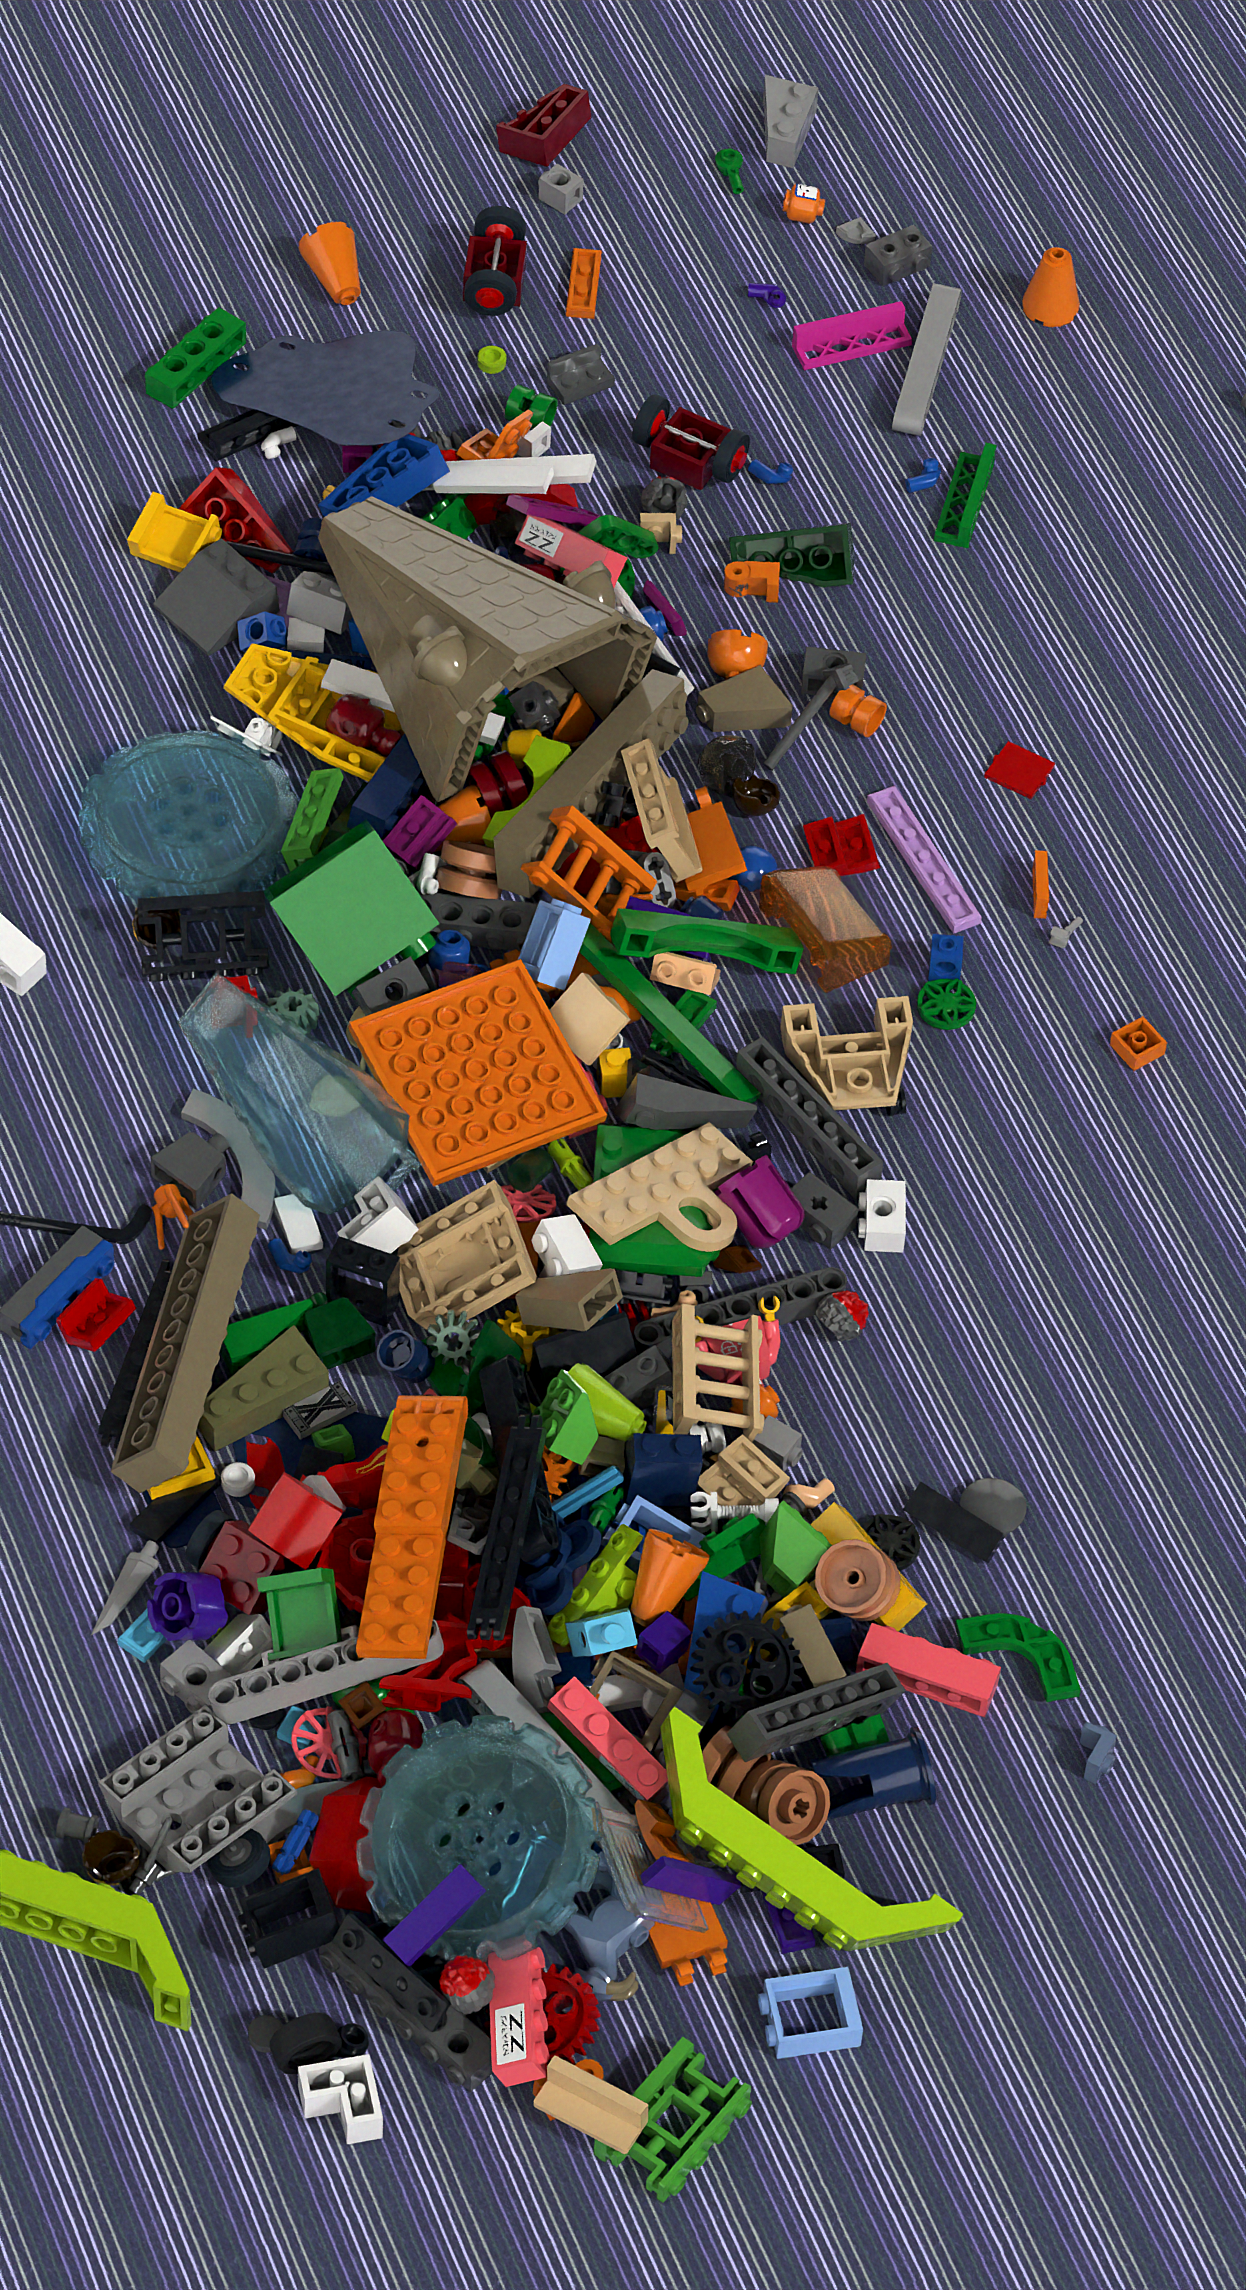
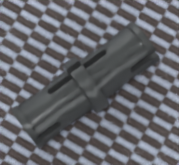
M344 1710L333 1711L327 1715V1720L333 1738L331 1748L333 1754H337L342 1780L344 1782L359 1780L364 1774L357 1752L359 1748L358 1739L353 1736L347 1713ZM342 1735H344V1738H345V1742H346V1746H347V1750H348V1754H349L348 1757H346V1752H345V1748H344V1744H343V1740H342Z

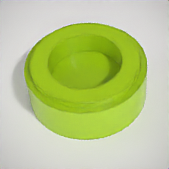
M498 346L483 347L478 352L477 365L485 373H499L506 367V353Z

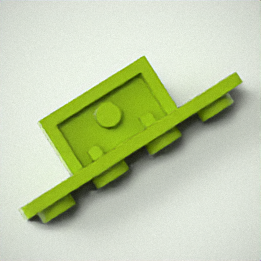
M621 1524L617 1531L612 1534L605 1548L597 1559L591 1563L587 1573L573 1589V1594L568 1604L551 1619L547 1627L551 1641L566 1647L569 1643L565 1623L629 1606L632 1602L637 1574L629 1569L625 1563L643 1540V1535L625 1524Z

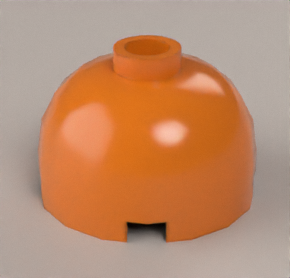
M737 629L714 632L711 634V639H708L707 657L711 668L716 674L726 680L759 665L763 668L768 649V641L763 636L751 632V637L741 636L742 630Z

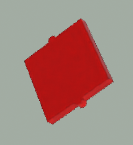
M1008 741L999 755H994L993 763L985 772L984 778L1032 799L1041 785H1046V778L1055 767V762Z

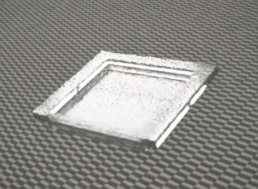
M600 1806L594 1809L598 1820L594 1824V1828L626 1910L633 1913L637 1918L705 1933L709 1928L698 1900L643 1886L640 1875L656 1859L642 1836L636 1815Z

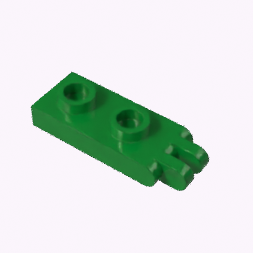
M687 990L674 1007L699 1030L715 1011L717 1001L703 993ZM656 1028L651 1034L653 1041L650 1047L658 1052L664 1046L660 1054L667 1058L673 1051L678 1054L680 1053Z

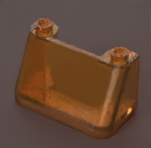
M828 866L779 869L762 876L759 909L766 918L774 916L776 919L784 917L811 952L810 963L812 966L818 965L821 969L822 977L818 978L817 983L825 993L889 964L890 950L892 949L890 938L886 933H882L859 905L841 882V878L835 869H831Z

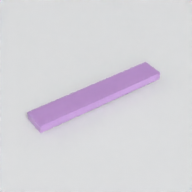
M892 786L868 795V805L953 934L981 924V915L897 788Z

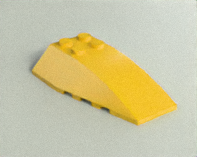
M252 643L224 684L223 689L319 760L369 782L387 757L382 756L374 746L367 750L326 731L325 723L336 701L342 696V694L321 688L322 679L329 665L318 663V658L309 656L306 659L292 657V652ZM377 707L385 712L384 727L395 729L403 736L405 732L396 713Z

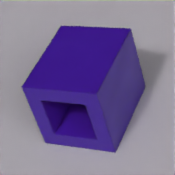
M666 1611L639 1634L635 1654L657 1673L661 1674L687 1652L692 1631L689 1630L684 1621L676 1619L671 1613Z

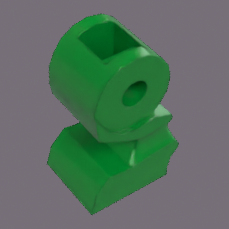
M880 1713L864 1719L860 1724L852 1723L847 1727L834 1730L820 1737L827 1756L890 1741Z

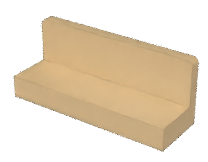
M555 2055L547 2065V2081L534 2099L535 2108L623 2154L629 2152L648 2123L647 2103Z

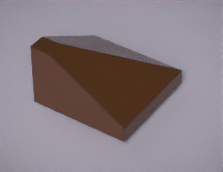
M744 1245L721 1249L719 1256L712 1263L716 1268L739 1274L758 1271L763 1267Z
M367 1681L338 1701L360 1731L371 1724L380 1713L387 1710Z

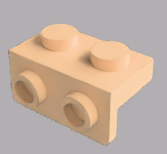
M665 952L654 955L650 980L711 995L719 981L721 970L716 969L717 966L713 963Z

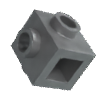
M535 681L530 682L508 697L516 710L513 715L523 729H537L543 732L552 727L555 723L554 720L561 716L556 708L559 702L555 695L549 689L546 691L544 685Z

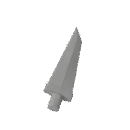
M149 1540L140 1553L130 1552L91 1635L110 1626L152 1572L157 1569L160 1563L153 1557L159 1549L158 1544Z

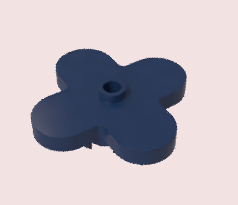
M553 1509L559 1546L529 1563L520 1558L515 1587L525 1596H528L530 1605L534 1608H540L543 1615L556 1614L568 1604L574 1588L572 1572L588 1563L596 1555L602 1539L600 1531L589 1521L576 1520L565 1526L563 1518Z

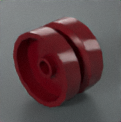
M506 750L489 756V768L481 761L471 764L466 778L467 784L476 785L482 796L477 798V801H481L483 806H487L491 819L495 812L514 809L528 798L529 794L514 760Z

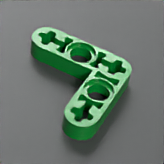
M614 515L600 516L577 532L605 547L609 546L639 559L650 557L659 549L652 531ZM561 567L560 571L553 570L555 574L560 575L563 574L565 569Z

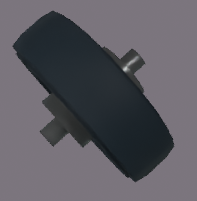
M250 1828L208 1859V1868L216 1881L226 1887L238 1888L258 1879L267 1869L270 1862V1848L263 1836Z

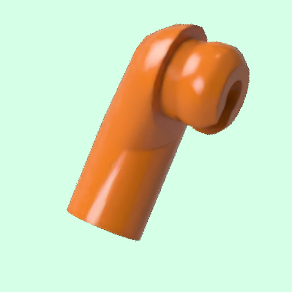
M307 1755L305 1761L316 1768L319 1758ZM303 1765L301 1769L280 1773L295 1789L312 1785L317 1776L308 1771Z

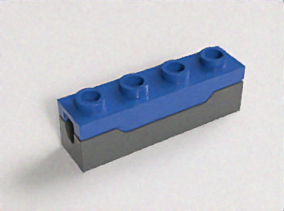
M82 1225L0 1308V1330L18 1342H22L29 1349L38 1341L45 1340L52 1327L57 1323V1317L95 1278L105 1277L112 1271L115 1264L113 1244L103 1240L102 1237Z

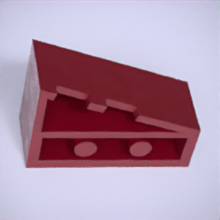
M563 84L538 99V105L528 111L525 109L518 111L517 118L507 124L503 121L497 124L499 151L548 167L592 118L587 90Z

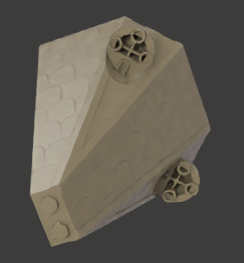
M373 496L365 499L363 502H355L349 508L340 512H332L322 519V526L318 536L319 542L343 597L348 604L356 626L360 631L372 662L377 669L385 691L389 696L401 727L406 734L414 756L418 761L430 792L437 802L463 789L488 714L497 706L492 700L503 689L507 688L509 691H512L519 683L557 666L604 721L642 680L658 636L649 626L615 609L616 597L611 582V572L601 561L594 562L589 568L580 573L577 571L571 572L563 580L564 585Z

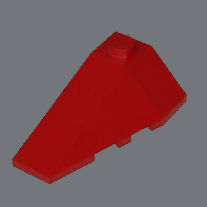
M215 467L179 508L209 520L211 514L218 516L220 528H222L221 538L225 542L232 541L289 554L293 553V550L252 491L231 468ZM244 557L271 573H275L282 566V564Z

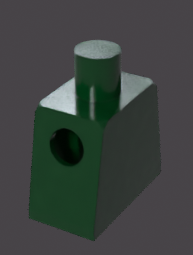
M323 1292L315 1293L310 1297L313 1309L304 1313V1333L307 1343L327 1369L375 1352L376 1333L348 1298L342 1297L329 1302Z

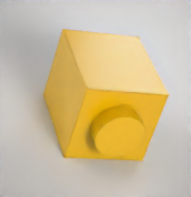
M630 1047L605 1049L597 1057L596 1074L600 1095L602 1094L605 1098L623 1097L627 1090L628 1059L631 1058Z

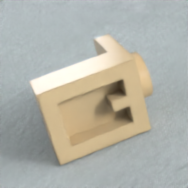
M640 513L639 526L652 531L657 542H669V554H676V543H682V525H676V513Z

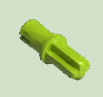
M560 1138L559 1143L557 1140L550 1143L547 1152L558 1163L560 1173L564 1177H568L578 1191L593 1183V1178L583 1167L582 1158L572 1152L564 1139Z

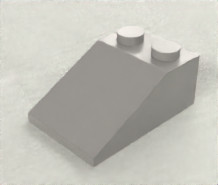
M303 571L291 583L287 615L338 634H342L349 627L348 621L353 616L335 576L320 572Z

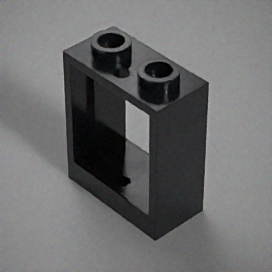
M339 1236L326 1260V1297L329 1302L342 1297L348 1298L365 1320L387 1327L399 1304L400 1257ZM346 1271L383 1283V1289L346 1277ZM357 1303H362L363 1305H362V1306H357L356 1304H357Z
M319 1868L240 1899L243 1914L238 1915V1919L245 1936L250 1934V1936L244 1938L251 1957L258 1956L264 1969L332 1942L340 1928L329 1890ZM316 1905L317 1915L263 1936L261 1926Z

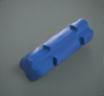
M304 1809L296 1821L297 1825L293 1826L280 1850L282 1853L277 1855L272 1864V1868L279 1874L290 1873L295 1864L293 1860H297L311 1835L309 1831H313L319 1820V1816L314 1812Z

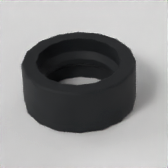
M318 2012L291 2020L278 2029L269 2041L270 2050L279 2069L285 2074L293 2075L298 2074L299 2066L329 2061L342 2046V2039L332 2018L326 2013Z

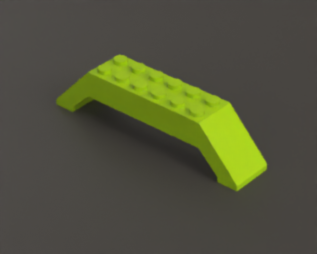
M675 1706L661 1724L674 1827L680 1831L679 1837L693 1847L699 1845L709 1852L708 1858L718 1866L725 1868L727 1865L738 1873L736 1875L737 1879L744 1885L752 1889L755 1886L766 1893L765 1899L779 1909L786 1907L795 1914L794 1920L808 1930L815 1928L824 1935L823 1941L830 1947L838 1951L842 1948L848 1952L944 1933L952 1928L963 1916L962 1912L935 1893L927 1901L880 1906L708 1782L698 1736L703 1726Z
M0 1849V1926L138 1973L154 2004L155 2020L188 2032L191 2026L190 1989L153 1903L148 1902L140 1895H127L115 1891L110 1885L104 1883L95 1884L83 1880L75 1873H63L49 1868L43 1862L36 1860L30 1862L17 1857L8 1850Z

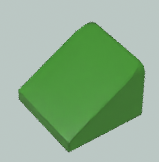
M343 1424L311 1433L315 1447L344 1453V1462L355 1458L352 1436Z

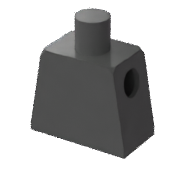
M189 1132L151 1157V1177L162 1185L175 1184L181 1196L186 1198L188 1204L197 1210L226 1173V1159L223 1152L229 1148V1143L219 1133L205 1141L196 1133Z

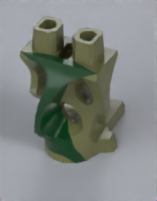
M468 1416L462 1442L456 1487L458 1489L473 1488L481 1496L487 1495L492 1490L497 1493L500 1475L496 1455L492 1452L484 1431L476 1421Z

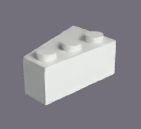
M0 913V983L23 996L47 973L45 953Z

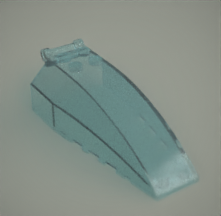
M215 973L177 1021L196 1054L202 1058L206 1070L214 1076L221 1087L219 1089L220 1092L233 1106L237 1119L247 1128L251 1135L249 1138L267 1166L305 1207L331 1215L357 1202L354 1196L377 1176L382 1179L395 1161L400 1158L403 1162L386 1181V1184L395 1192L412 1170H417L421 1165L417 1156L407 1148L410 1116L371 1075L221 975Z

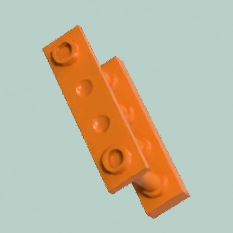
M573 805L554 808L549 819L557 826V835L542 861L523 863L520 869L529 876V880L534 885L542 887L553 898L581 908L582 912L580 915L590 918V923L610 943H613L610 932L617 909H625L629 897L633 896V894L651 892L657 880ZM570 837L579 845L580 851L565 878L562 879L552 868ZM590 857H592L600 864L601 870L584 899L573 887ZM611 876H614L621 883L622 889L607 917H605L594 907Z

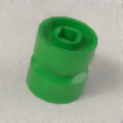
M517 384L508 398L504 415L505 420L512 421L529 409L533 412V416L530 419L532 423L530 429H534L541 422L551 427L556 415L558 400L544 393L536 395L535 390Z

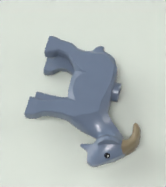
M608 1846L592 1860L593 1867L596 1869L585 1879V1884L593 1889H605L610 1893V1896L604 1898L591 1911L589 1916L584 1914L566 1897L560 1903L554 1897L551 1898L538 1911V1914L544 1921L557 1923L576 1939L583 1956L591 1968L588 1971H583L578 1967H574V1971L581 1975L584 1980L583 1983H589L593 1990L592 1994H595L597 2000L624 2001L636 1993L639 1983L635 1980V1972H631L624 1980L618 1982V1958L633 1945L639 1947L647 1940L650 1933L649 1930L655 1925L657 1911H654L646 1887L643 1886L652 1910L649 1909L641 1886L638 1883L647 1909L644 1908L636 1884L632 1880L643 1908L639 1906L623 1862L620 1860L638 1907L634 1905L621 1868L612 1850L632 1905H630ZM648 1887V1889H649V1891H650V1894H651V1896H652L653 1902H654V1904H655V1907H656V1909L658 1910V1907H657V1905H656V1902H655V1899H654L653 1894H652V1892H651V1889H650V1887Z

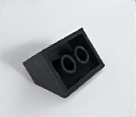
M625 1312L598 1320L587 1331L568 1330L533 1342L531 1381L542 1402L547 1395L549 1383L558 1376L561 1369L568 1372L575 1364L579 1363L582 1365L584 1363L604 1378L637 1356Z

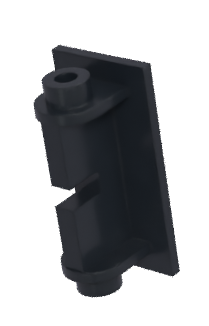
M615 1268L623 1298L618 1303L629 1304L631 1300L644 1301V1306L652 1308H662L663 1304H670L671 1295H665V1291H672L673 1279L667 1278V1275L644 1272L643 1284H636L638 1271Z

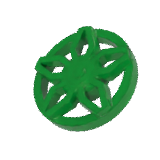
M937 979L931 982L928 981L920 990L917 998V1010L921 1018L935 1028L943 1030L958 1029L968 1024L974 1017L976 998L971 989L959 979ZM953 988L957 989L955 993H951L950 991ZM927 995L929 1001L923 1004L922 1000ZM958 1012H968L966 1016L958 1020ZM940 1015L944 1021L937 1020L932 1016Z

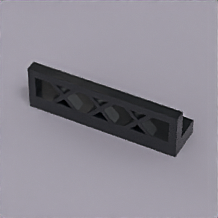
M252 409L197 433L198 441L216 462L264 441L272 432L291 426L294 428L298 425Z

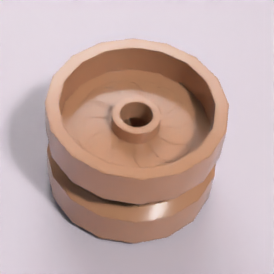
M444 840L440 858L454 866H442L437 869L436 880L439 883V888L465 896L501 899L502 889L498 888L497 876L492 875L497 874L494 848L462 841Z
M858 1539L843 1540L832 1545L821 1556L815 1570V1585L820 1598L831 1609L856 1621H872L885 1615L895 1604L900 1592V1574L895 1562L885 1552L877 1549L875 1546Z
M726 1725L712 1737L702 1751L708 1782L740 1804L739 1799L742 1786L748 1775L759 1764L769 1761L771 1753L744 1762L726 1734L732 1727Z
M774 1759L759 1764L750 1772L742 1786L739 1799L741 1806L796 1845L809 1842L821 1831L827 1820L830 1808L829 1790L823 1778L811 1770L797 1767L786 1761Z

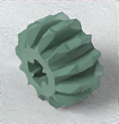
M288 987L286 993L277 990L274 998H269L265 1017L267 1024L270 1025L272 1034L280 1033L283 1040L289 1035L296 1041L300 1034L308 1037L311 1029H316L318 1025V1003L315 1002L313 994L305 995L303 988L295 992Z
M453 1309L448 1310L447 1319L443 1315L438 1314L435 1318L436 1324H430L427 1331L433 1336L428 1337L426 1343L429 1346H436L431 1355L438 1357L440 1354H443L442 1364L444 1365L449 1363L450 1358H454V1363L457 1367L461 1366L462 1357L469 1362L473 1359L470 1354L481 1330H473L478 1324L477 1319H472L469 1322L465 1321L467 1317L466 1311H462L459 1318H456ZM453 1332L459 1334L457 1343L450 1341Z

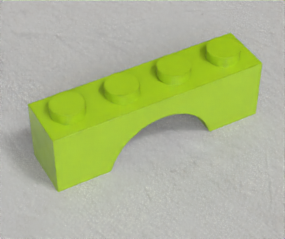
M538 735L535 736L523 759L530 776L534 779L533 789L521 805L511 810L495 812L482 837L487 847L494 848V837L573 754L568 744Z

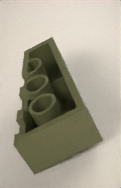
M293 1325L206 1397L203 1406L204 1413L199 1419L197 1428L215 1452L282 1418L283 1409L328 1387L329 1371Z

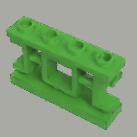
M683 2036L632 2094V2096L648 2104V2123L642 2130L644 2134L651 2138L646 2146L642 2147L637 2142H634L629 2152L623 2154L596 2139L594 2142V2155L603 2162L610 2159L611 2164L617 2168L625 2157L629 2155L650 2170L652 2173L646 2179V2189L650 2192L655 2191L657 2199L662 2203L671 2194L676 2196L682 2190L688 2173L692 2169L698 2170L704 2164L710 2147L714 2143L719 2145L726 2138L730 2131L729 2125L736 2117L739 2119L744 2117L752 2104L750 2100L751 2086L745 2082L741 2085L739 2084L740 2080L733 2077L724 2088H721L701 2074L699 2071L704 2066L705 2055L700 2052L698 2054L693 2051L694 2044ZM683 2071V2080L695 2087L688 2096L672 2086ZM706 2097H709L723 2107L712 2121L711 2113L700 2105ZM671 2104L695 2120L680 2140L655 2123ZM663 2147L679 2158L668 2173V2164L656 2157Z

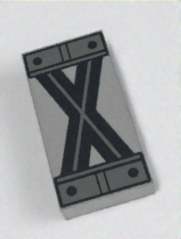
M338 1381L283 1409V1417L301 1440L311 1435V1433L357 1411V1403L343 1384Z

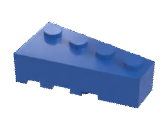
M408 434L399 440L381 446L322 500L318 507L325 517L332 512H340L349 508L355 502H363L365 499L373 496L397 508L449 473L450 470L437 444Z
M702 1571L684 1690L688 1689L697 1695L704 1690L703 1685H693L692 1683L700 1676V1673L690 1671V1667L699 1662L691 1657V1653L701 1649L695 1642L698 1638L705 1637L703 1631L708 1626L714 1628L713 1622L719 1617L726 1623V1616L731 1612L734 1613L737 1620L743 1611H747L749 1620H752L759 1612L761 1613L762 1621L769 1604L766 1596ZM749 1639L750 1647L752 1645L753 1639ZM727 1640L728 1649L733 1653H740L738 1644L732 1640ZM720 1673L721 1681L727 1686H732V1677L727 1673ZM709 1695L706 1696V1697H703V1698H705V1699H707V1700H709V1701L711 1700V1698H710ZM718 1704L715 1706L707 1724L708 1727L713 1729L717 1728L721 1719L719 1717L721 1707Z

